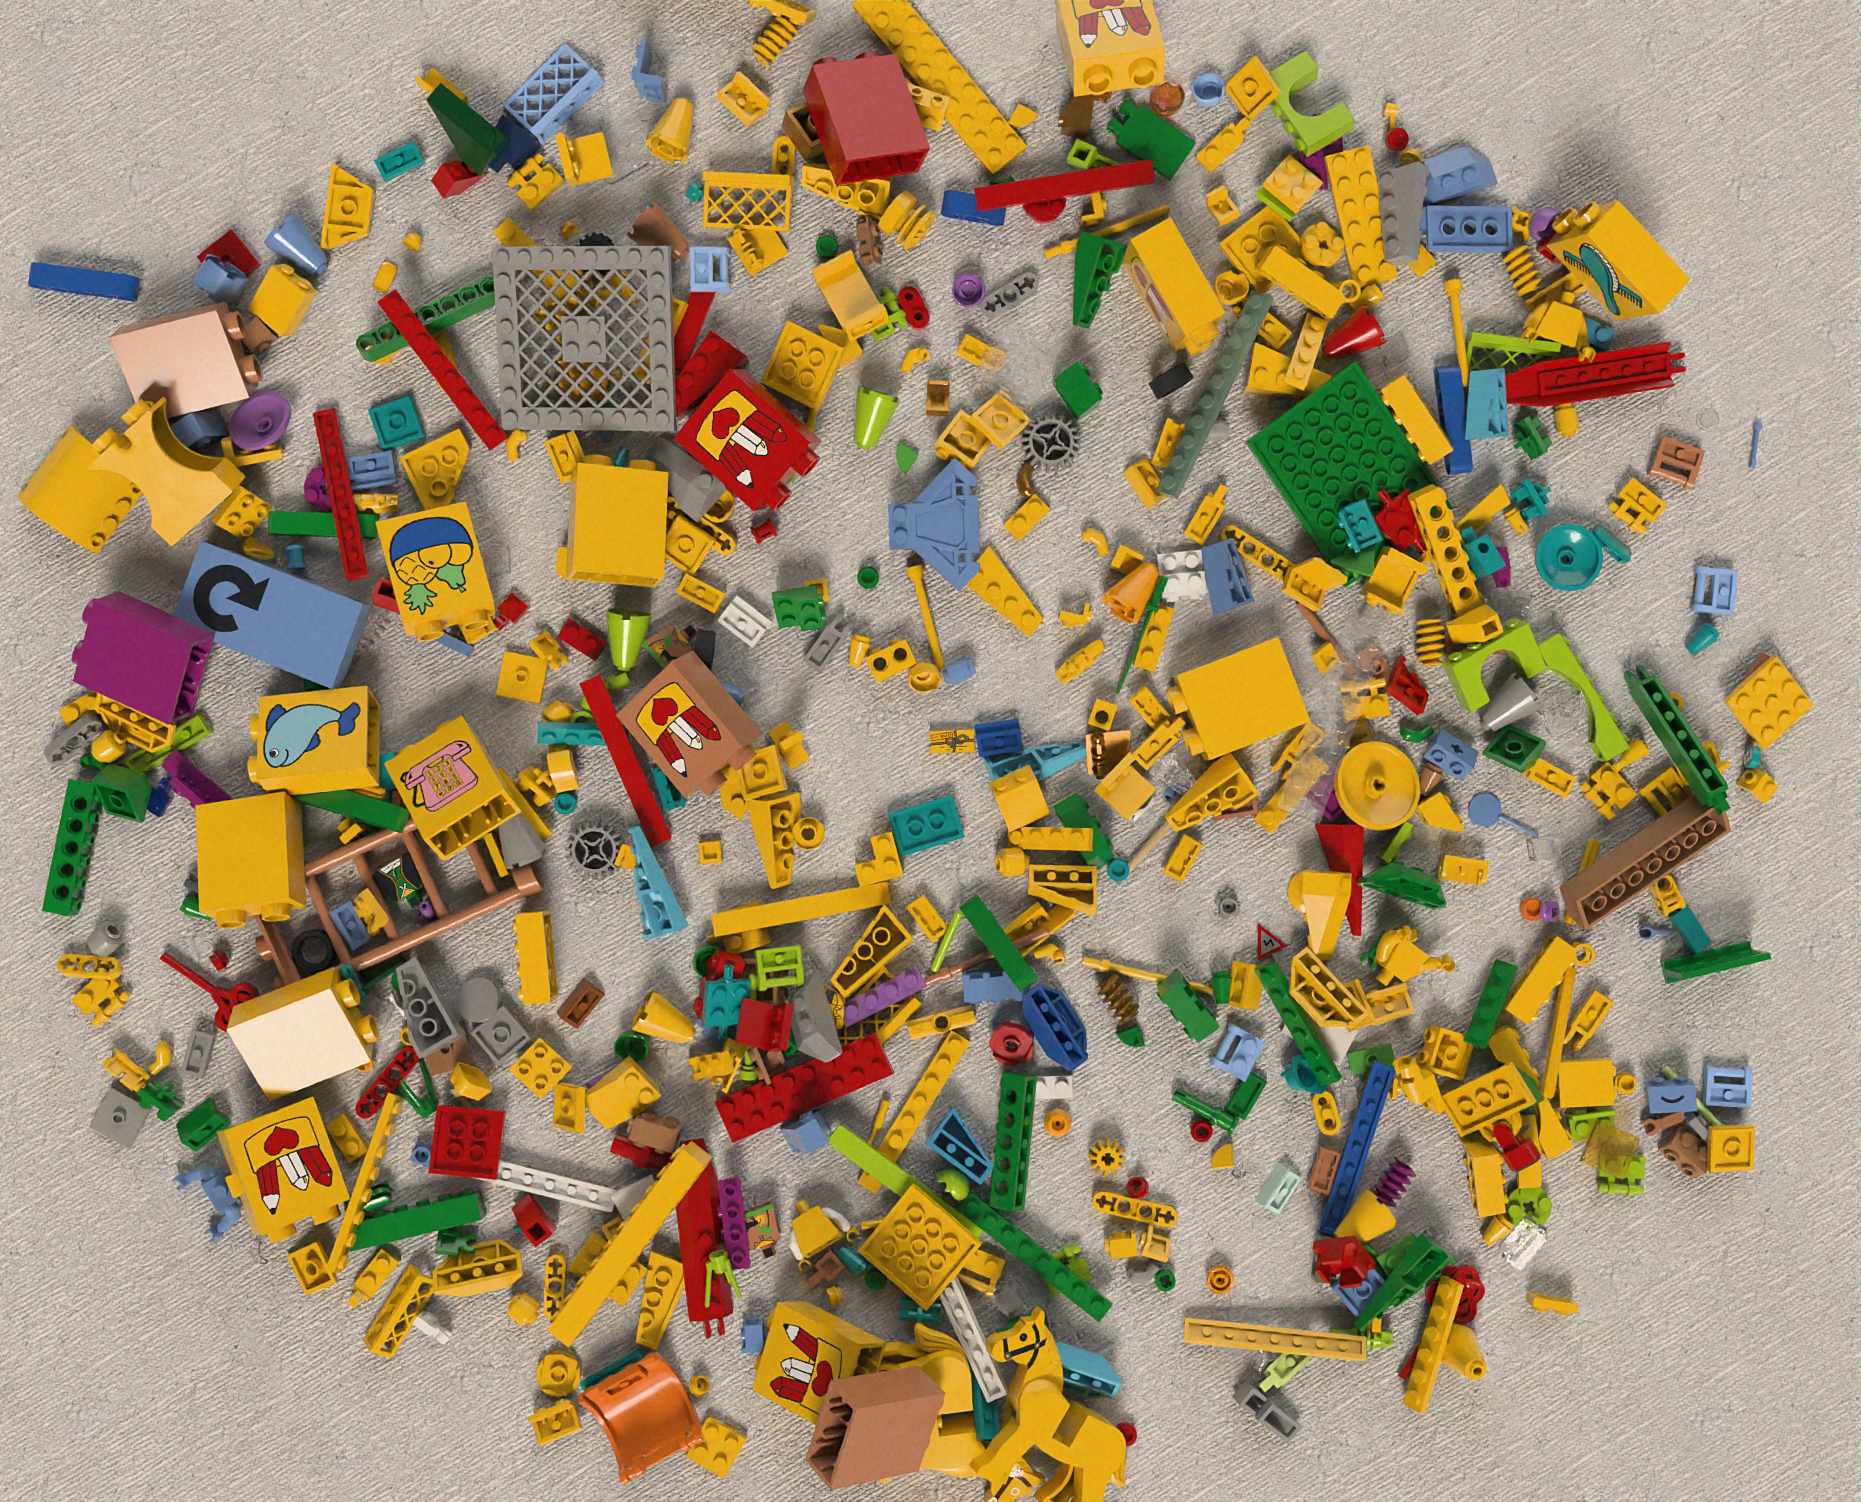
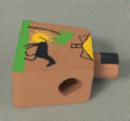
M690 623L681 631L674 625H670L644 641L642 645L664 669L672 661L695 650L689 641L697 635V631Z
M771 1200L745 1210L749 1250L760 1247L764 1258L776 1254L773 1242L779 1240L781 1236L775 1202Z

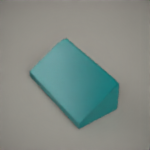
M1601 523L1593 528L1591 532L1596 536L1601 547L1619 564L1631 560L1632 552Z
M1687 904L1685 908H1679L1667 916L1692 954H1699L1712 942Z

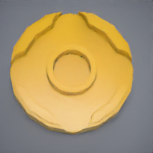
M554 1351L547 1354L540 1361L536 1370V1380L542 1388L541 1390L552 1397L568 1395L577 1388L581 1379L579 1361L566 1351Z

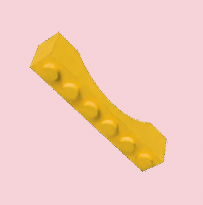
M1506 1025L1495 1029L1486 1048L1490 1056L1504 1064L1512 1061L1517 1068L1534 1079L1538 1089L1541 1091L1540 1075L1535 1068H1531L1528 1062L1530 1060L1529 1054L1524 1048L1521 1049L1518 1043L1520 1038L1516 1030ZM1543 1097L1544 1101L1534 1105L1533 1108L1540 1152L1542 1156L1550 1160L1573 1148L1570 1142L1572 1137L1565 1127L1563 1128L1559 1121L1562 1118L1555 1107L1552 1108L1549 1102L1551 1098Z

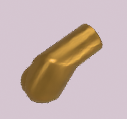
M1025 464L1016 479V484L1022 496L1031 498L1035 490L1031 487L1029 479L1035 469L1028 464Z

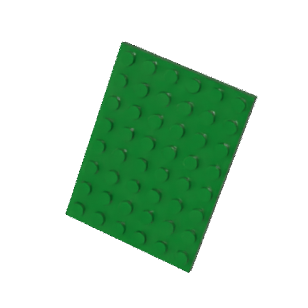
M1356 361L1347 365L1245 441L1327 564L1340 570L1342 574L1348 577L1347 583L1343 584V587L1352 584L1362 574H1358V577L1355 578L1350 571L1330 564L1332 559L1354 551V548L1350 549L1347 544L1346 536L1348 535L1345 528L1341 529L1337 521L1340 508L1366 498L1374 516L1384 504L1376 495L1383 488L1393 498L1405 489L1413 493L1431 484L1438 486ZM1447 499L1445 501L1447 509L1451 510L1453 507ZM1436 506L1430 509V516L1435 514ZM1381 530L1383 540L1375 543V561L1383 546L1394 549Z

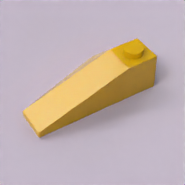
M803 163L801 186L825 198L830 197L840 202L839 205L844 208L848 206L858 211V215L864 218L869 216L875 220H880L890 205L894 176L835 185L828 164Z
M1227 753L1202 774L1164 817L1177 832L1200 823L1203 818L1212 814L1215 817L1221 815V811L1233 807V809L1239 808L1259 795V792L1233 755Z
M800 792L768 794L749 800L750 821L770 888L775 889L790 884L794 856L792 855L794 844L792 830L797 821L801 819Z
M1337 871L1300 872L1299 896L1300 901L1304 902L1306 911L1303 917L1304 921L1308 922L1309 927L1307 934L1309 949L1320 961L1331 960L1351 896L1352 873Z

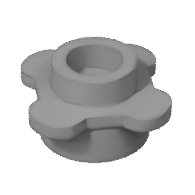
M1230 894L1227 898H1217L1216 905L1219 906L1220 918L1226 919L1228 916H1238L1241 910L1238 908L1235 895Z

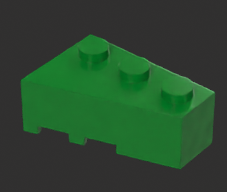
M1077 793L1053 806L1064 828H1093L1092 851H1078L1088 866H1097L1098 869L1114 859L1110 849L1113 844L1107 834L1102 835L1098 828L1101 827V824L1095 815L1091 817L1087 810L1090 807L1084 797L1079 798Z

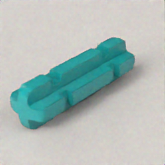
M345 963L339 968V973L343 980L350 978L354 981L359 991L360 1001H362L366 997V992L362 988L356 973H354L352 965Z

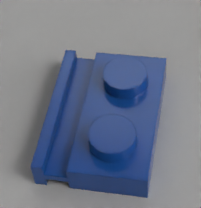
M1019 719L974 725L979 758L1023 751Z

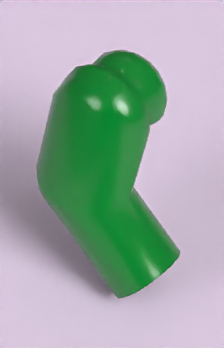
M1426 724L1419 730L1411 729L1407 725L1400 729L1402 739L1411 743H1420L1434 733L1433 728L1429 724Z
M86 753L79 759L82 767H98L100 771L109 764L98 761L92 753Z

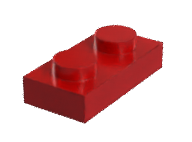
M568 619L557 636L594 661H597L608 643L571 619Z

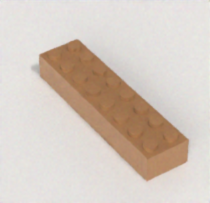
M1693 794L1690 798L1674 807L1661 818H1658L1645 829L1639 831L1629 840L1620 844L1613 851L1560 886L1559 889L1569 917L1587 931L1729 833L1731 828L1727 813L1718 815L1712 806L1708 807L1707 804L1701 805L1696 795Z

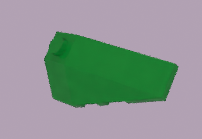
M1081 232L1075 252L1073 325L1089 329L1101 306L1100 298L1103 292H1108L1111 287L1109 281L1113 273H1118L1127 248L1126 244Z

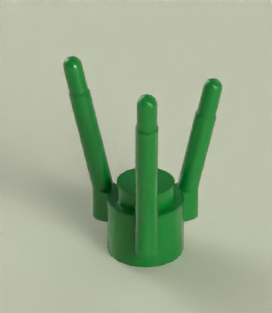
M420 1060L419 1064L430 1098L428 1099L425 1095L418 1099L404 1080H401L400 1084L406 1092L401 1087H397V1091L415 1109L416 1113L420 1114L422 1119L437 1110L435 1104L439 1101L434 1094L424 1061Z

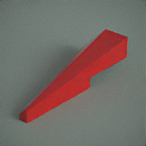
M1315 824L1322 849L1328 861L1329 870L1352 873L1351 896L1345 916L1348 920L1351 934L1353 936H1361L1362 886L1356 883L1358 879L1363 877L1364 827L1359 824Z

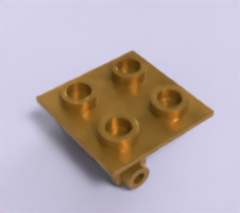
M1130 729L1085 734L1088 775L1093 774L1096 776V779H1104L1108 772H1111L1129 752L1131 753Z

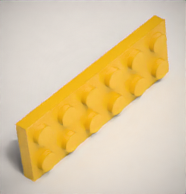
M1369 145L1325 156L1324 162L1341 237L1345 243L1344 251L1351 280H1355L1360 288L1367 285L1370 286L1397 279L1396 266L1385 261L1378 184Z

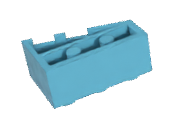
M1505 368L1471 371L1468 380L1469 393L1465 440L1509 436Z

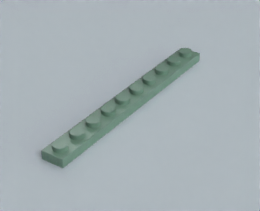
M1251 291L1158 484L1156 491L1159 494L1178 500L1274 300L1271 295Z

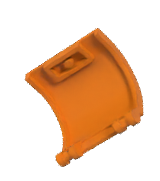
M657 1351L647 1354L644 1359L626 1366L619 1373L606 1377L601 1383L590 1386L583 1393L577 1395L579 1403L597 1418L614 1450L619 1466V1478L623 1485L630 1483L631 1479L636 1476L638 1478L643 1476L647 1468L680 1450L686 1452L695 1443L700 1444L705 1441L698 1414L688 1391L671 1364Z

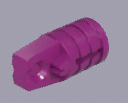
M1508 546L1496 548L1506 565L1492 573L1496 587L1511 586V565Z

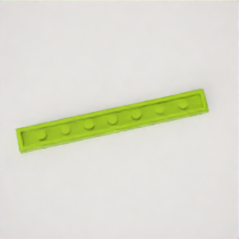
M839 1123L833 1131L828 1144L898 1196L902 1197L909 1187L915 1183L977 1238L982 1234L983 1230L954 1206L842 1123Z

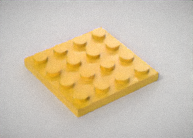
M913 1183L858 1252L927 1311L983 1242Z

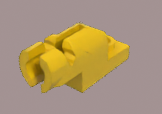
M1411 1055L1401 1056L1394 1060L1392 1063L1395 1074H1399L1397 1079L1401 1085L1404 1097L1417 1105L1422 1103L1427 1110L1430 1109L1437 1114L1442 1113L1445 1107L1434 1073L1420 1067L1416 1058L1412 1059Z

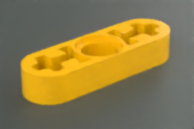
M65 954L57 961V969L67 977L113 980L118 978L123 971V965L114 957ZM71 962L77 966H68L67 968H65L66 965H70ZM90 962H95L94 968L89 972H85L86 965ZM113 965L115 966L114 969H110L109 972L105 969L111 968Z
M553 1253L545 1264L544 1315L548 1319H551L554 1315L553 1310L549 1309L554 1303V1298L561 1296V1298L556 1300L557 1308H561L563 1301L566 1299L567 1258L562 1253ZM555 1258L558 1259V1263H562L557 1270V1275H553L555 1273V1265H551ZM554 1280L559 1281L562 1286L561 1291L553 1292L549 1286L550 1282Z

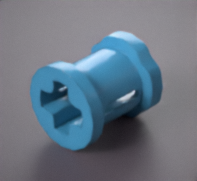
M305 545L284 547L288 555L289 565L286 566L287 570L307 568L303 553Z

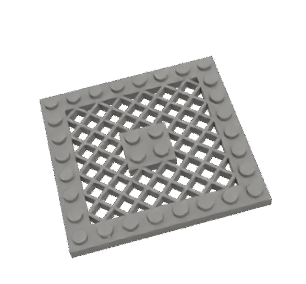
M671 246L492 247L502 430H677ZM532 270L545 271L538 277ZM554 270L567 271L560 277ZM575 270L589 271L581 277ZM597 270H610V272L603 277ZM619 270L633 271L625 277ZM642 270H647V276L643 273ZM527 274L535 281L529 289L521 282ZM548 274L557 281L551 289L543 282ZM570 274L579 281L572 289L564 282ZM592 274L601 281L594 289L586 282ZM614 274L623 281L616 289L608 282ZM636 274L645 281L638 289L630 282ZM560 285L568 292L562 301L554 293ZM582 285L590 292L584 301L576 294ZM604 285L612 292L606 300L598 294ZM626 285L634 292L628 300L619 293ZM538 286L546 292L541 300L532 293ZM646 287L648 299L641 293ZM519 288L524 292L523 296L520 299ZM528 297L536 304L530 312L522 305ZM550 297L558 304L552 312L544 305ZM571 297L580 304L574 312L565 305ZM593 297L602 304L596 312L587 305ZM615 297L624 304L617 312L609 305ZM637 297L646 304L639 312L631 305ZM562 308L569 316H561L560 321L555 315ZM584 308L591 316L577 315ZM605 308L613 315L608 322L607 316H599ZM627 308L635 316L629 324L621 317V314ZM539 309L547 315L542 323L534 317V314ZM647 310L649 322L642 316ZM520 311L526 316L522 321L520 319ZM529 320L537 327L531 335L523 328ZM551 320L559 327L553 335L545 328ZM616 320L624 327L619 335L610 328ZM638 320L646 327L641 335L632 328ZM540 332L548 338V341L543 346L535 340V337ZM627 332L636 339L630 347L622 340V337ZM521 333L527 338V340L523 344L521 339ZM561 333L562 344L556 339ZM648 333L649 344L643 339ZM608 334L614 339V340L609 344V346H608ZM530 343L538 350L533 357L525 351ZM552 343L560 350L554 358L546 351ZM617 343L625 350L620 358L611 351ZM639 343L647 350L641 358L633 351ZM541 355L549 361V364L544 369L536 362ZM628 355L637 362L631 369L622 362ZM522 356L528 361L524 367ZM562 356L563 362H571L566 369L557 362ZM649 356L650 368L644 362ZM610 357L615 363L608 370L601 362H609ZM580 362L593 363L586 370V368ZM531 366L540 373L534 380L526 374ZM553 366L561 373L555 381L547 373ZM574 366L583 373L577 381L569 374ZM596 366L604 373L598 381L590 374ZM618 366L626 373L620 381L612 374ZM640 366L648 373L642 381L634 374ZM543 377L551 384L545 392L537 385ZM564 377L572 384L567 392L558 385ZM586 377L594 384L588 392L580 385ZM607 378L616 385L610 392L601 385ZM629 378L638 385L632 392L623 385ZM650 378H651V391H650L649 388L645 385V384L650 380ZM524 380L529 384V386L525 390ZM554 388L562 395L557 403L548 396ZM532 389L540 395V398L535 403L527 396ZM575 389L584 396L578 403L570 397V394ZM597 389L606 396L600 403L591 396ZM618 389L627 396L621 404L613 397ZM640 389L649 396L643 404L635 397ZM545 400L551 407L538 406ZM567 400L573 407H560V405ZM588 400L594 407L581 406ZM610 400L616 407L603 406ZM631 400L637 407L625 406ZM652 401V407H646Z

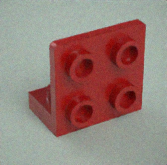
M747 998L742 999L735 1042L772 1052L786 1050L788 1048L794 1005L784 1003L775 1006Z

